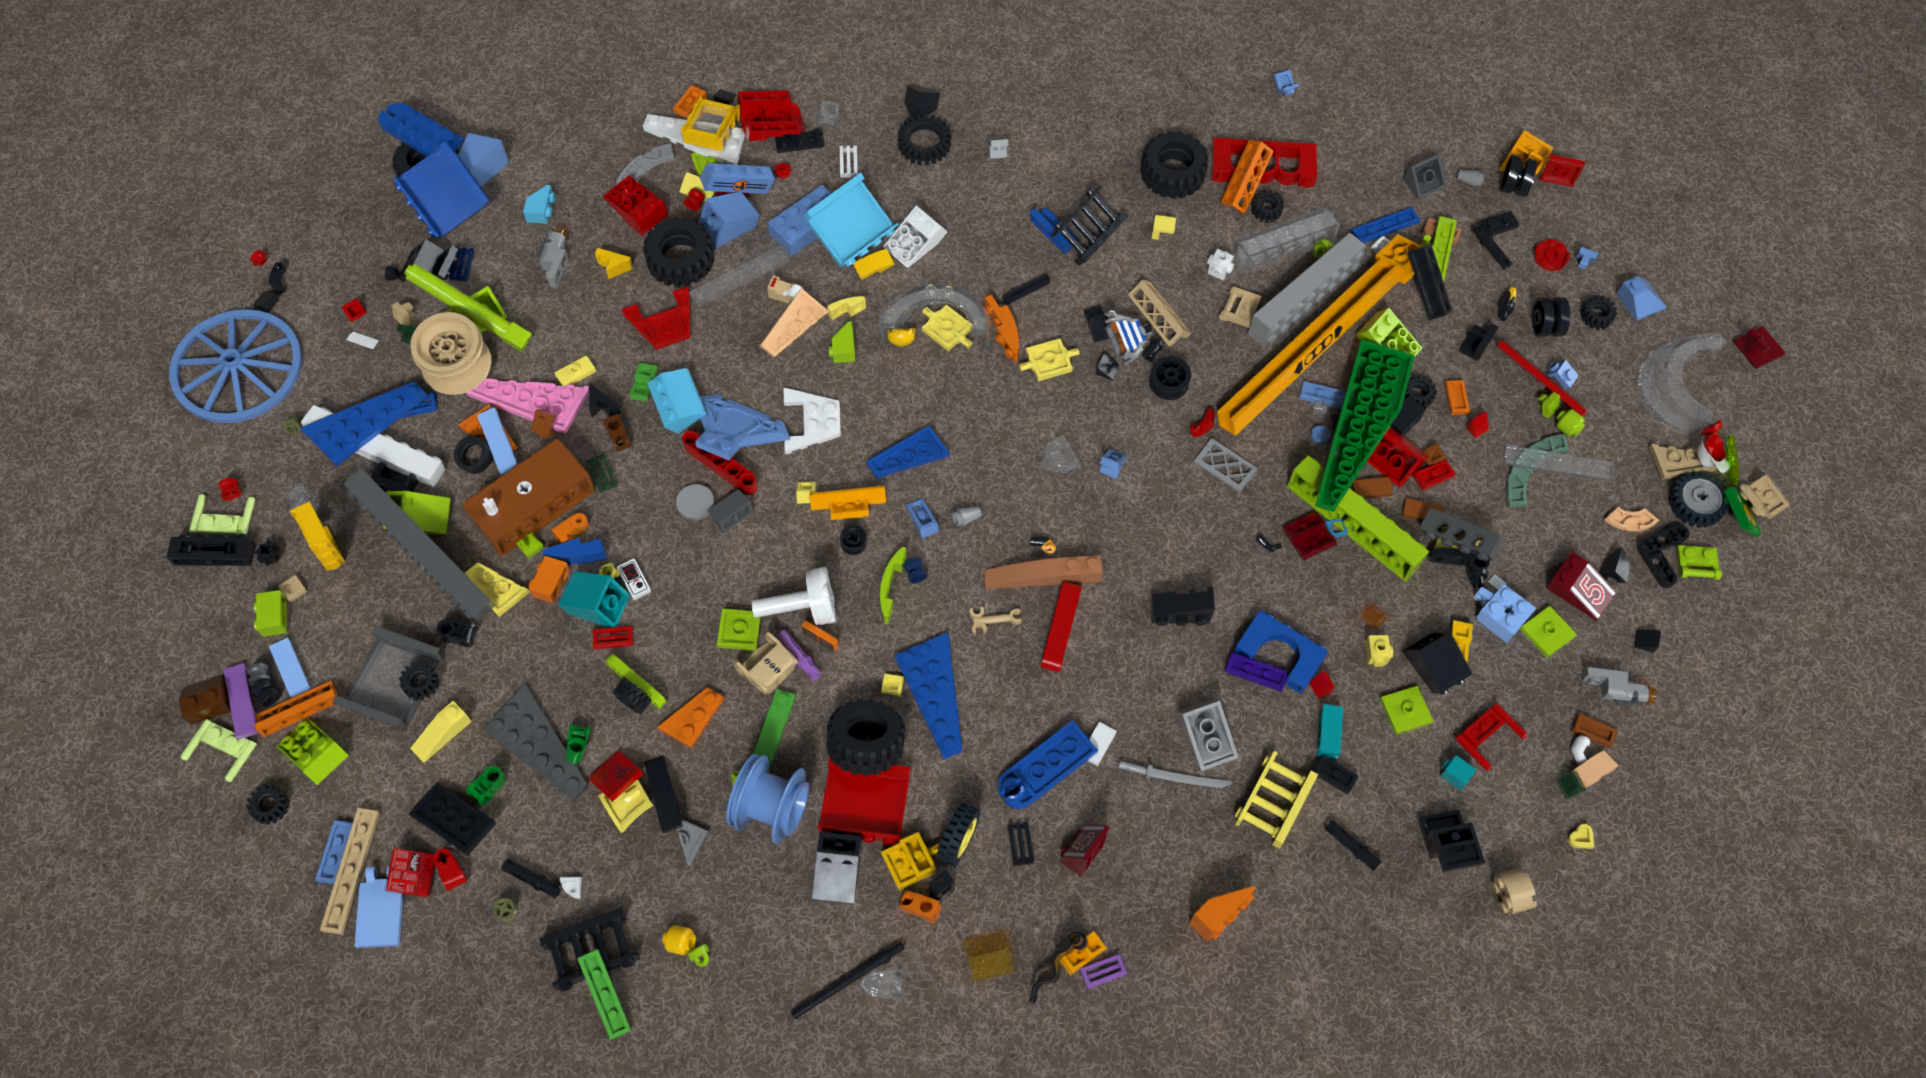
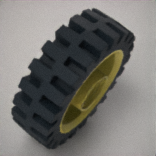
M964 802L957 807L940 841L941 844L937 851V859L954 867L960 862L978 825L981 813L979 809Z

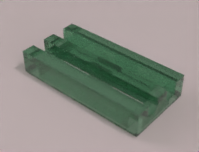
M604 454L586 461L600 493H603L604 490L608 491L612 487H618ZM599 460L603 461L612 482L608 483ZM594 462L605 484L601 486L593 469L592 463Z

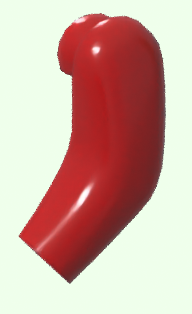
M1207 409L1203 420L1196 425H1191L1190 434L1193 437H1200L1213 428L1215 411Z

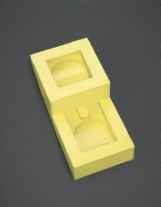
M857 296L834 302L827 306L828 316L834 320L848 312L852 317L866 309V299L864 296Z

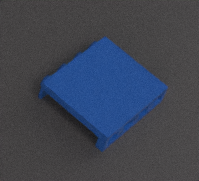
M446 141L440 144L439 149L404 174L393 178L396 182L394 184L400 193L403 192L406 195V202L410 207H414L417 210V217L421 222L425 221L428 225V232L432 237L436 236V238H442L492 202L450 143Z

